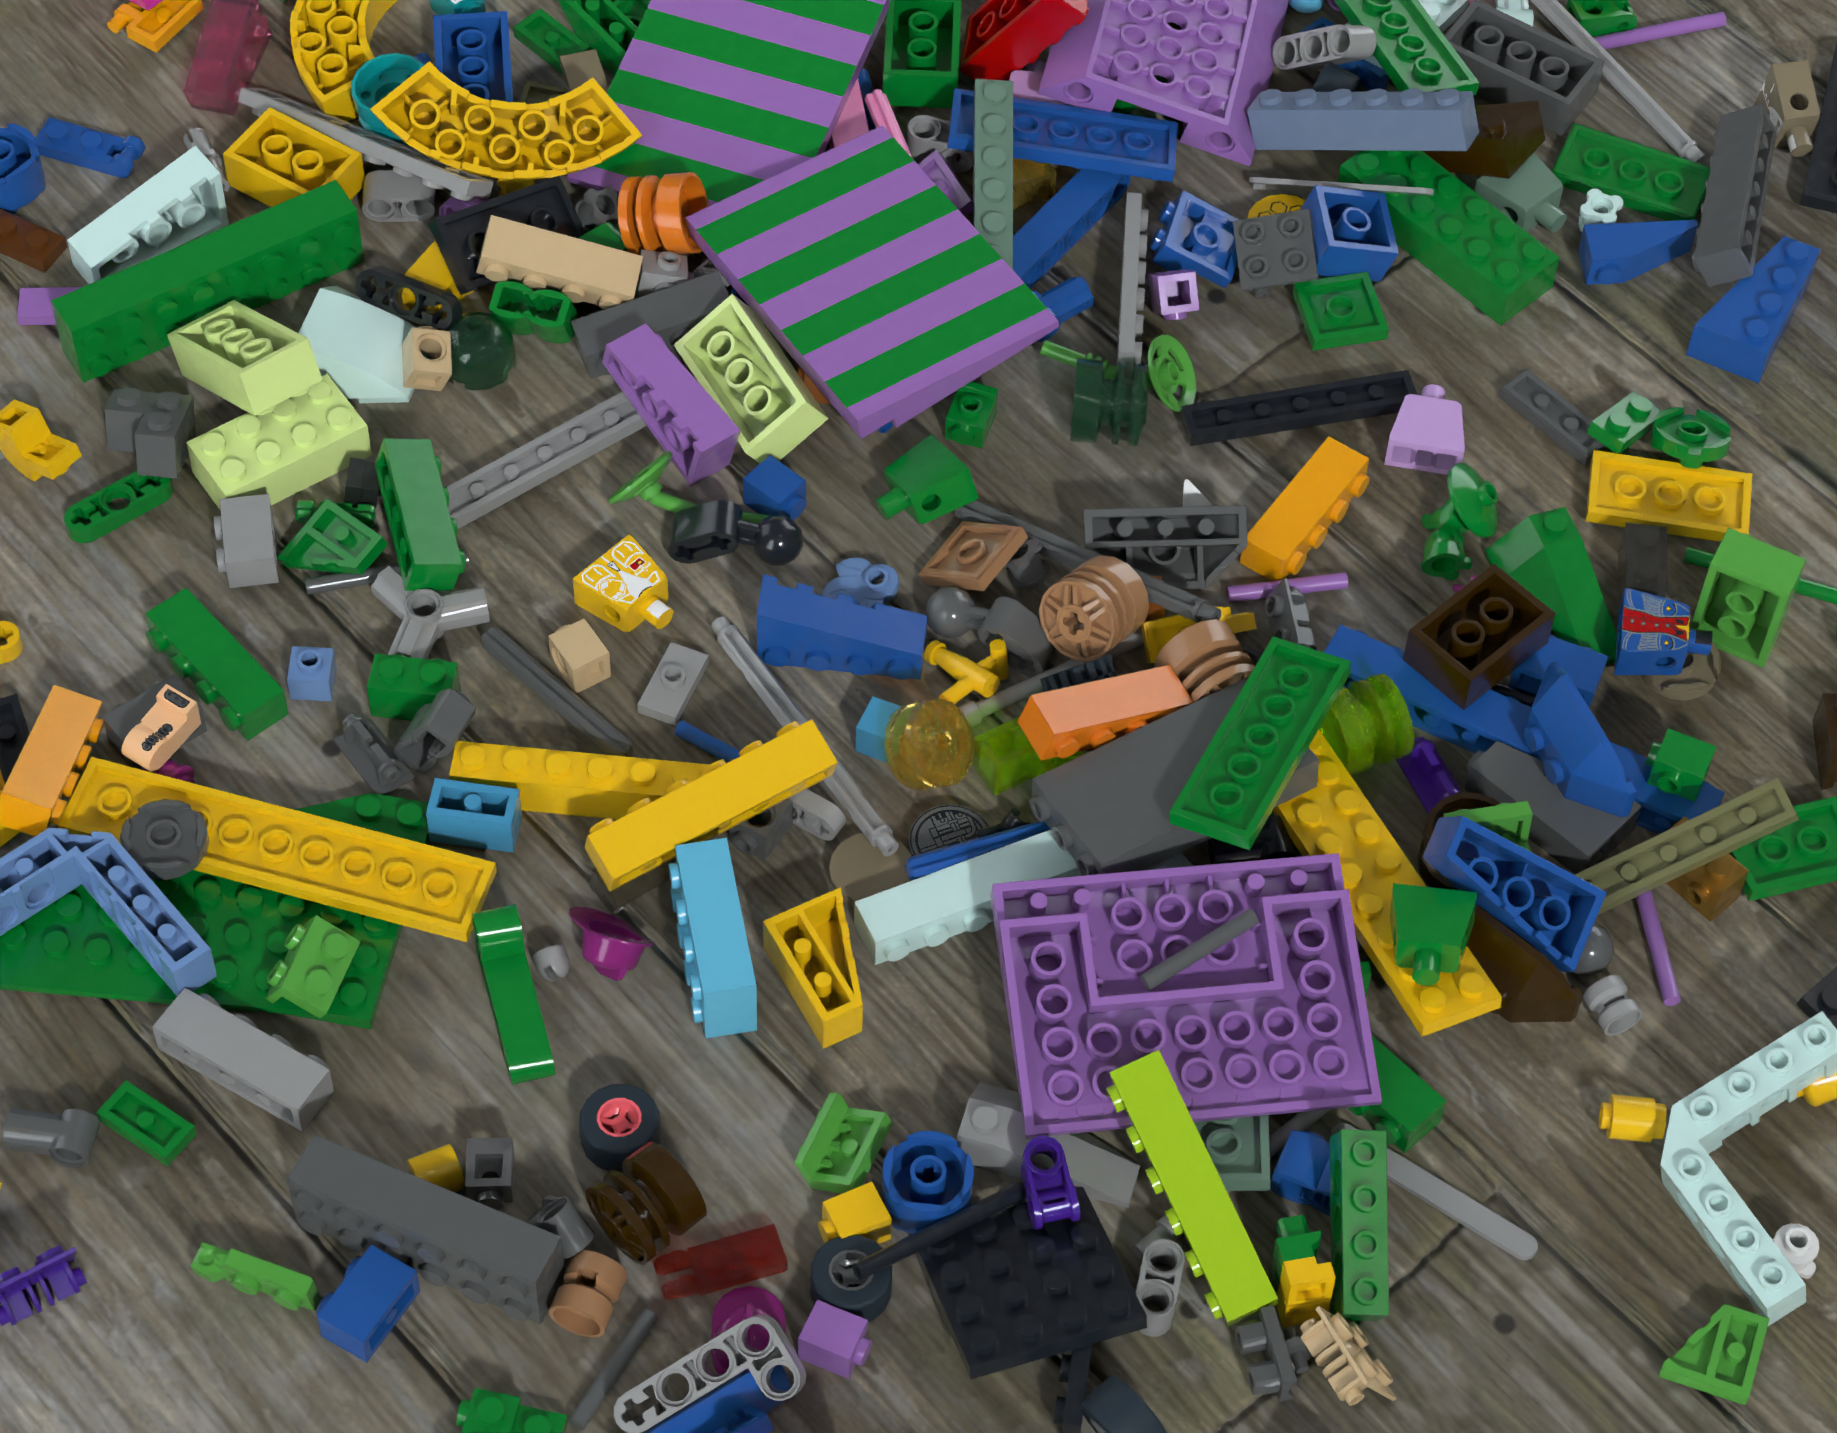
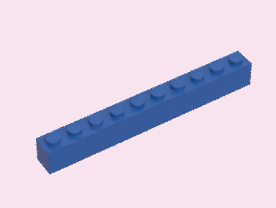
M1341 624L1325 649L1324 653L1351 661V673L1339 694L1472 753H1477L1479 750L1486 752L1498 741L1540 759L1536 751L1533 752L1529 749L1524 737V729L1527 726L1532 707L1520 703L1517 699L1489 690L1463 710L1403 660L1404 650L1399 647L1389 646L1369 637L1362 631L1353 630ZM1610 742L1623 765L1626 777L1632 781L1637 791L1634 801L1642 806L1636 825L1659 835L1669 830L1683 817L1690 820L1721 805L1725 792L1715 788L1706 781H1704L1696 802L1676 794L1665 793L1659 788L1647 784L1652 767L1645 765L1647 758L1637 754L1628 747Z

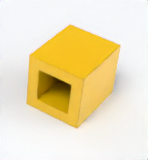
M869 1182L823 1201L822 1220L818 1222V1228L824 1243L839 1236L843 1239L852 1235H861L881 1244L891 1239L892 1218L873 1182Z

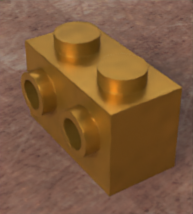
M1683 817L1670 829L1688 821L1689 819ZM1726 854L1666 884L1711 922L1739 899L1749 871L1730 854Z

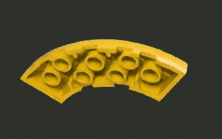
M398 0L296 1L290 18L291 46L294 61L307 91L316 105L325 114L344 121L359 117L352 97L351 82L356 71L367 61L375 58L370 49L373 32L380 19Z
M429 61L370 109L391 132L429 158L478 176L502 180L546 179L575 173L617 155L643 136L593 77L572 91L541 103L526 104V102H505L493 99L490 101L471 94L470 91L452 82Z

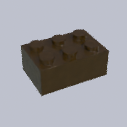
M1493 564L1409 630L1403 660L1461 709L1465 710L1548 643L1556 613L1497 565Z

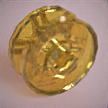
M939 698L902 705L891 715L887 724L884 748L887 763L894 776L905 787L921 791L958 784L967 775L972 764L974 741L971 727L964 713L953 702Z

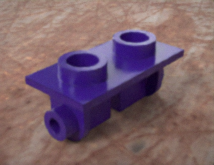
M1418 737L1410 743V753L1396 758V761L1429 816L1430 810L1441 799L1462 792L1433 743L1429 740L1426 741L1424 737Z

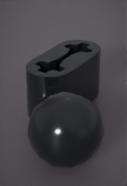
M715 500L675 513L672 520L668 554L675 561L691 564L729 554L736 550L738 543L753 546L754 552L762 561L770 565L784 566L794 561L800 554L803 547L802 530L794 520L784 515H771L763 519L759 524L742 520L743 511L739 505L729 500Z

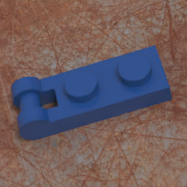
M50 117L35 138L41 156L119 178H128L134 169L133 161L138 160L146 149L145 144L138 137L127 136L122 138Z

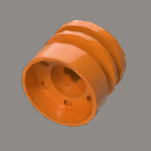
M695 173L665 174L661 179L653 175L645 176L644 178L628 177L622 183L617 208L618 224L622 241L629 253L640 255L641 249L656 252L670 251L676 254H692L702 251L690 237L685 218L709 207L701 179Z

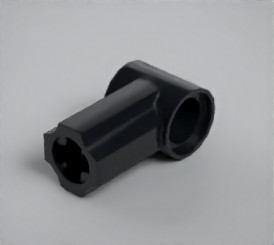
M1280 816L1268 817L1250 850L1214 838L1207 840L1211 864L1296 857L1293 841Z

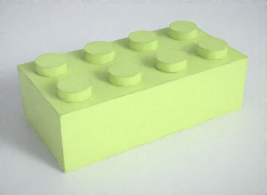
M733 294L674 344V347L699 384L741 430L737 441L745 453L759 463L763 462L770 455L780 461L829 419L763 322L748 305Z
M235 300L167 334L182 376L254 416L272 412L276 409L277 404L290 397L306 394L311 389V386L323 380L307 337Z
M328 374L322 376L323 380L311 386L309 392L298 397L286 399L277 404L276 409L270 413L254 416L248 412L186 442L192 472L219 509L220 499L269 494L271 505L348 468L350 457L366 459L372 456L367 424Z

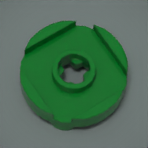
M1684 407L1665 409L1656 415L1649 442L1650 446L1678 458L1682 466L1697 469L1702 466L1703 462L1716 461L1728 455L1732 438L1730 436L1731 428L1721 417L1697 409L1696 416L1683 414Z

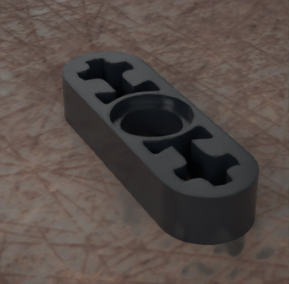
M372 267L362 271L357 276L356 291L364 302L423 326H432L437 330H444L456 325L462 317L461 303L452 293L386 267ZM376 278V280H375L376 285H378V286H380V287H382V288H385V289H386V288H389V287H392V288L390 289V291H389V290H381V291L376 292V286L371 283V279ZM404 288L410 289L415 295L416 303L413 309L407 307L402 300ZM442 304V311L447 313V317L442 318L440 310L435 308L426 309L427 306L434 307Z

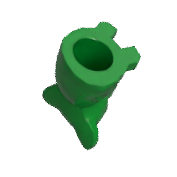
M1449 497L1446 503L1434 511L1433 514H1423L1421 517L1422 525L1427 530L1433 532L1425 541L1423 560L1420 564L1422 572L1427 575L1443 577L1448 581L1459 578V569L1469 570L1472 567V560L1464 554L1465 539L1462 536L1469 529L1460 519L1453 506L1451 497Z

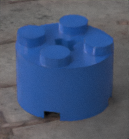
M7 123L8 128H0V209L14 214L18 208L36 199L45 190L46 182L35 137L26 128Z
M919 1131L908 1135L907 1140L901 1142L896 1147L894 1145L888 1151L883 1163L882 1201L892 1218V1227L912 1235L971 1205L974 1178L973 1162L969 1154H966L958 1146V1141L941 1132Z

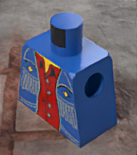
M1625 588L1618 612L1614 675H1678L1682 672L1687 653L1709 656L1713 633L1712 631L1689 628L1690 607L1687 604Z

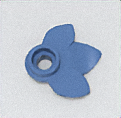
M853 557L836 564L839 577L833 579L825 586L821 596L835 599L838 593L854 597V600L860 603L861 606L871 608L875 603L884 605V603L891 601L898 592L900 580L895 569L889 565H872L864 558ZM884 579L880 584L874 585L876 581Z

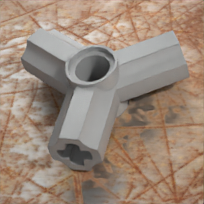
M398 566L394 568L386 567L378 573L375 582L371 585L372 594L402 620L388 655L401 654L406 657L428 659L435 641L441 638L446 630L490 622L487 600L482 586L440 595L431 589L405 591L401 571Z

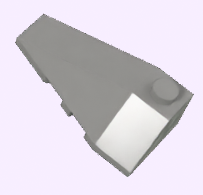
M980 1082L969 1097L957 1134L958 1146L966 1154H969L974 1167L1023 1179L1021 1174L1023 1153L1026 1145L1035 1137H1025L1019 1092ZM1086 1132L1049 1136L1055 1138L1061 1144L1070 1178L1075 1188L1084 1187L1089 1198L1129 1208L1140 1165ZM1037 1154L1031 1158L1032 1164L1041 1170H1047L1054 1166L1052 1159L1047 1155Z

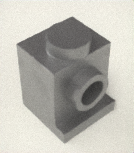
M512 1137L467 1138L465 1179L467 1198L495 1210H500L503 1207V1203H513L515 1155Z

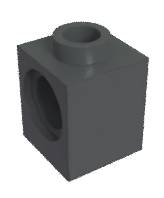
M786 799L729 829V842L740 852L747 855L753 854L766 861L793 825V801ZM761 823V824H765V825H763V826H754L753 824Z

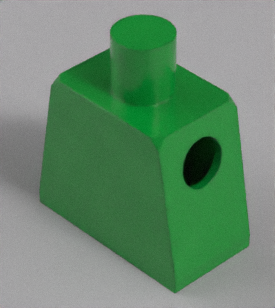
M931 434L885 468L884 475L890 491L876 498L875 505L885 520L905 511L918 524H925L979 499L969 468Z
M1393 883L1390 923L1395 964L1399 967L1413 968L1412 978L1416 983L1425 986L1434 985L1439 981L1440 972L1455 973L1459 971L1474 925L1477 892Z

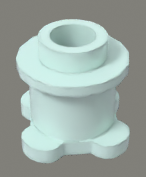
M1599 189L1589 190L1586 196L1587 202L1580 207L1581 216L1579 217L1578 226L1581 232L1584 225L1616 223V212L1623 207V199L1621 197L1604 194Z

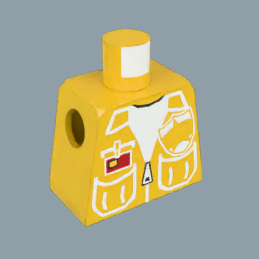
M629 534L573 578L575 604L623 632H631L644 620H647L655 628L662 629L673 617L674 611L666 605L668 600V579L665 573Z

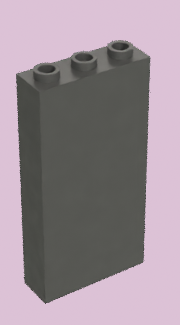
M1248 678L1238 681L1032 779V798L1029 802L1034 816L1038 821H1044L1052 830L1057 845L1062 850H1068L1075 859L1077 868L1082 876L1147 870L1211 839V837L1170 824L1169 811ZM1309 747L1275 807L1317 787L1319 759Z

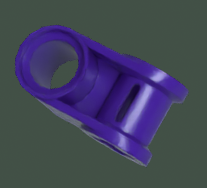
M1038 1136L1031 1139L1023 1153L1021 1174L1026 1190L1029 1216L1034 1230L1041 1229L1043 1223L1070 1218L1072 1222L1079 1221V1201L1075 1186L1070 1178L1061 1144L1055 1138L1049 1136ZM1037 1154L1047 1155L1052 1159L1054 1166L1047 1170H1041L1032 1164L1031 1158Z

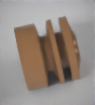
M1099 555L1086 560L1070 574L1054 583L1044 593L1039 607L1041 626L1048 641L1060 653L1073 660L1089 662L1103 657L1109 650L1116 647L1119 642L1124 641L1136 632L1145 622L1149 610L1148 592L1141 577L1129 564L1116 557Z
M1217 619L1201 621L1175 635L1161 649L1155 659L1154 666L1156 668L1170 665L1193 702L1203 699L1238 681L1249 678L1255 668L1249 655L1243 653V647L1226 622Z

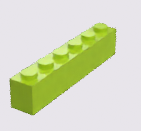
M1160 1051L1152 1052L1109 1072L1113 1085L1106 1088L1117 1113L1126 1110L1133 1125L1125 1129L1135 1152L1138 1154L1145 1151L1152 1167L1145 1170L1155 1194L1164 1192L1171 1205L1170 1209L1164 1211L1175 1236L1184 1233L1191 1250L1185 1252L1184 1255L1195 1278L1204 1275L1211 1291L1204 1294V1297L1215 1320L1224 1317L1229 1327L1259 1313L1262 1307L1278 1304V1297Z

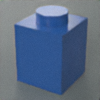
M770 455L743 478V503L758 514L784 515L790 519H795L803 512L807 503L806 480Z

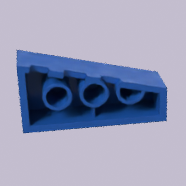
M1464 816L1439 818L1423 858L1458 890L1477 892L1476 904L1546 956L1561 972H1574L1607 892Z

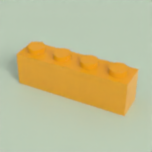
M1328 436L1248 532V546L1241 552L1240 564L1271 581L1283 580L1290 574L1296 575L1303 567L1312 547L1318 549L1323 543L1328 527L1332 522L1339 523L1346 514L1351 499L1354 496L1359 498L1366 490L1370 481V477L1366 475L1369 458Z
M53 685L1 792L0 825L34 837L48 829L51 824L59 825L67 805V801L62 799L64 796L72 797L80 776L75 771L76 769L85 770L92 751V747L88 746V743L97 744L102 732L104 722L98 718L102 701Z

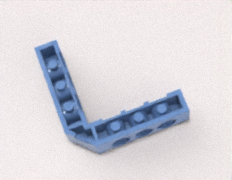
M48 828L0 858V936L82 884L176 996L184 988L194 992L217 976L211 948L111 833L92 831V835L89 836L69 834L68 829Z

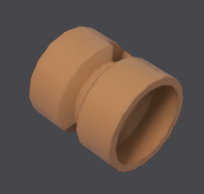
M580 1251L572 1256L563 1279L565 1284L558 1288L550 1306V1317L560 1327L571 1333L590 1338L601 1337L605 1334L613 1315L614 1307L612 1304L619 1300L628 1279L627 1271L621 1264L606 1255L594 1251Z

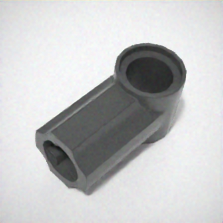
M13 1108L11 1112L7 1113L3 1124L2 1143L5 1149L48 1155L54 1162L62 1166L83 1168L88 1164L100 1127V1121L93 1114L80 1109H65L61 1112V1115Z

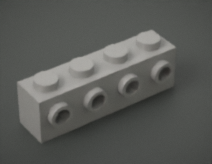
M184 988L152 1026L159 1050L300 1131L306 1128L334 1092L330 1069L323 1060L315 1055L305 1056L294 1050L292 1045L280 1035L272 1034L270 1036L257 1029V1026L248 1017L242 1014L234 1016L222 1009L220 1004L207 994L201 993L197 995Z

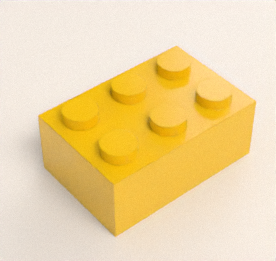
M271 107L223 153L229 185L270 207L334 180L338 182L350 200L364 187L365 176L362 153Z

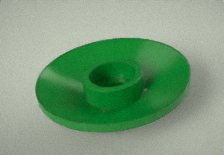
M1457 463L1449 469L1447 483L1457 514L1465 526L1480 538L1493 536L1498 529L1496 506L1498 495L1496 489L1468 464Z

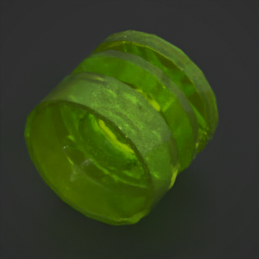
M1384 673L1368 676L1366 680L1354 681L1349 690L1342 687L1319 728L1351 776L1369 770L1374 761L1378 764H1386L1391 762L1393 758L1400 759L1409 756L1413 750L1414 733L1408 707L1398 687Z

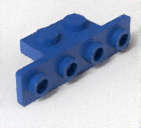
M776 1365L771 1373L772 1383L780 1390L787 1391L791 1389L792 1386L783 1366ZM749 1369L643 1433H771L774 1431V1428L766 1412L784 1401H775L766 1397Z

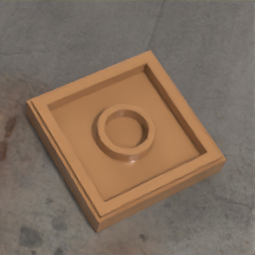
M962 521L922 568L919 576L924 585L984 591L1028 539L1024 528L1020 526Z

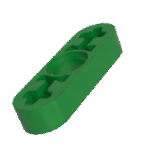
M137 471L75 503L64 514V522L69 538L77 543L93 542L165 503L173 494L171 478L137 475ZM153 482L155 485H160V486L154 487L153 485H151V484H149V483ZM116 498H125L130 501L123 509L116 510L108 507L109 503ZM97 510H102L103 517H101L100 511L97 512ZM84 520V522L90 524L84 526V524L79 521Z

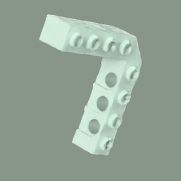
M1823 1011L1672 1105L1660 1164L1663 1185L1758 1314L1770 1318L1768 1326L1806 1303V1284L1709 1156V1153L1722 1146L1723 1139L1749 1123L1751 1126H1754L1760 1122L1759 1117L1783 1101L1787 1100L1790 1103L1795 1100L1799 1091L1824 1076L1828 1079L1837 1073V1029Z

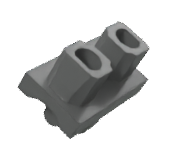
M1274 1305L1260 1308L1258 1319L1237 1325L1235 1340L1241 1355L1263 1351L1266 1360L1265 1362L1248 1365L1247 1376L1252 1394L1276 1393L1278 1402L1292 1400L1291 1387L1297 1382L1292 1363L1296 1373H1305L1309 1370L1307 1358L1312 1355L1302 1342L1296 1326H1289L1283 1330L1286 1341L1284 1340Z

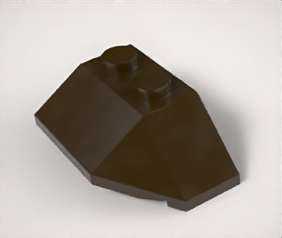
M1476 904L1474 925L1467 946L1502 996L1501 1008L1491 1012L1499 1014L1510 1023L1571 1022L1577 1015L1583 993L1576 986H1570L1565 975L1546 956Z

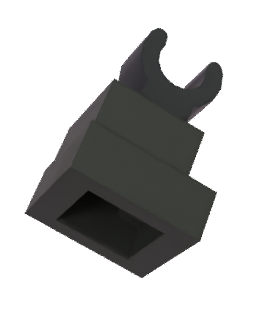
M350 457L344 502L353 503V507H358V503L373 504L375 508L377 507L378 496L382 497L375 470V462Z

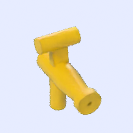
M995 639L991 641L989 645L990 656L978 663L947 650L946 645L938 640L928 644L924 651V660L933 666L939 665L954 679L958 680L939 695V701L946 709L951 708L973 690L986 698L992 696L997 691L1000 681L1009 677L1007 649L1004 640Z

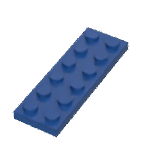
M954 89L947 148L958 149L964 152H973L974 91ZM1013 97V158L1070 166L1076 169H1090L1110 172L1112 174L1148 178L1150 180L1173 182L1178 122Z

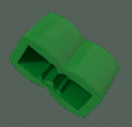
M513 281L496 283L489 305V310L496 324L502 330L515 335L535 334L544 341L556 344L572 341L574 333L571 321L579 318L571 299L566 295L554 290L533 291L528 286Z

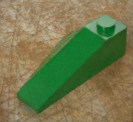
M1566 507L1527 516L1485 550L1484 556L1489 566L1497 565L1556 613L1551 629L1554 633L1553 636L1581 647L1591 648L1598 653L1608 656L1606 665L1615 663L1617 634L1582 537Z

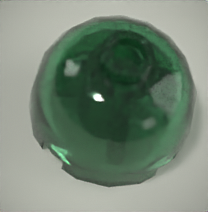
M480 311L467 312L462 314L450 327L443 330L451 332L452 375L448 380L450 383L454 384L453 380L458 383L465 384V389L486 390L502 384L508 378V372L512 367L515 368L517 359L513 335L506 324L494 315Z

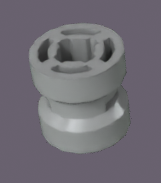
M1610 975L1592 984L1583 995L1590 1010L1598 1013V1023L1605 1035L1608 1036L1618 1035L1637 1024L1643 1015L1636 1000L1629 999L1627 996L1628 988L1619 975Z

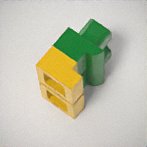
M1304 1215L1281 1218L1277 1221L1276 1229L1279 1238H1276V1242L1273 1243V1259L1269 1280L1278 1297V1304L1276 1306L1282 1327L1302 1325L1313 1318L1318 1322L1321 1320V1317L1316 1308L1320 1306L1329 1312L1336 1279L1331 1262L1317 1264L1316 1261L1321 1231L1309 1232Z

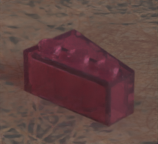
M212 0L183 90L192 108L235 116L239 105L242 104L238 102L241 87L249 86L273 35L267 21V16L264 15L258 0Z

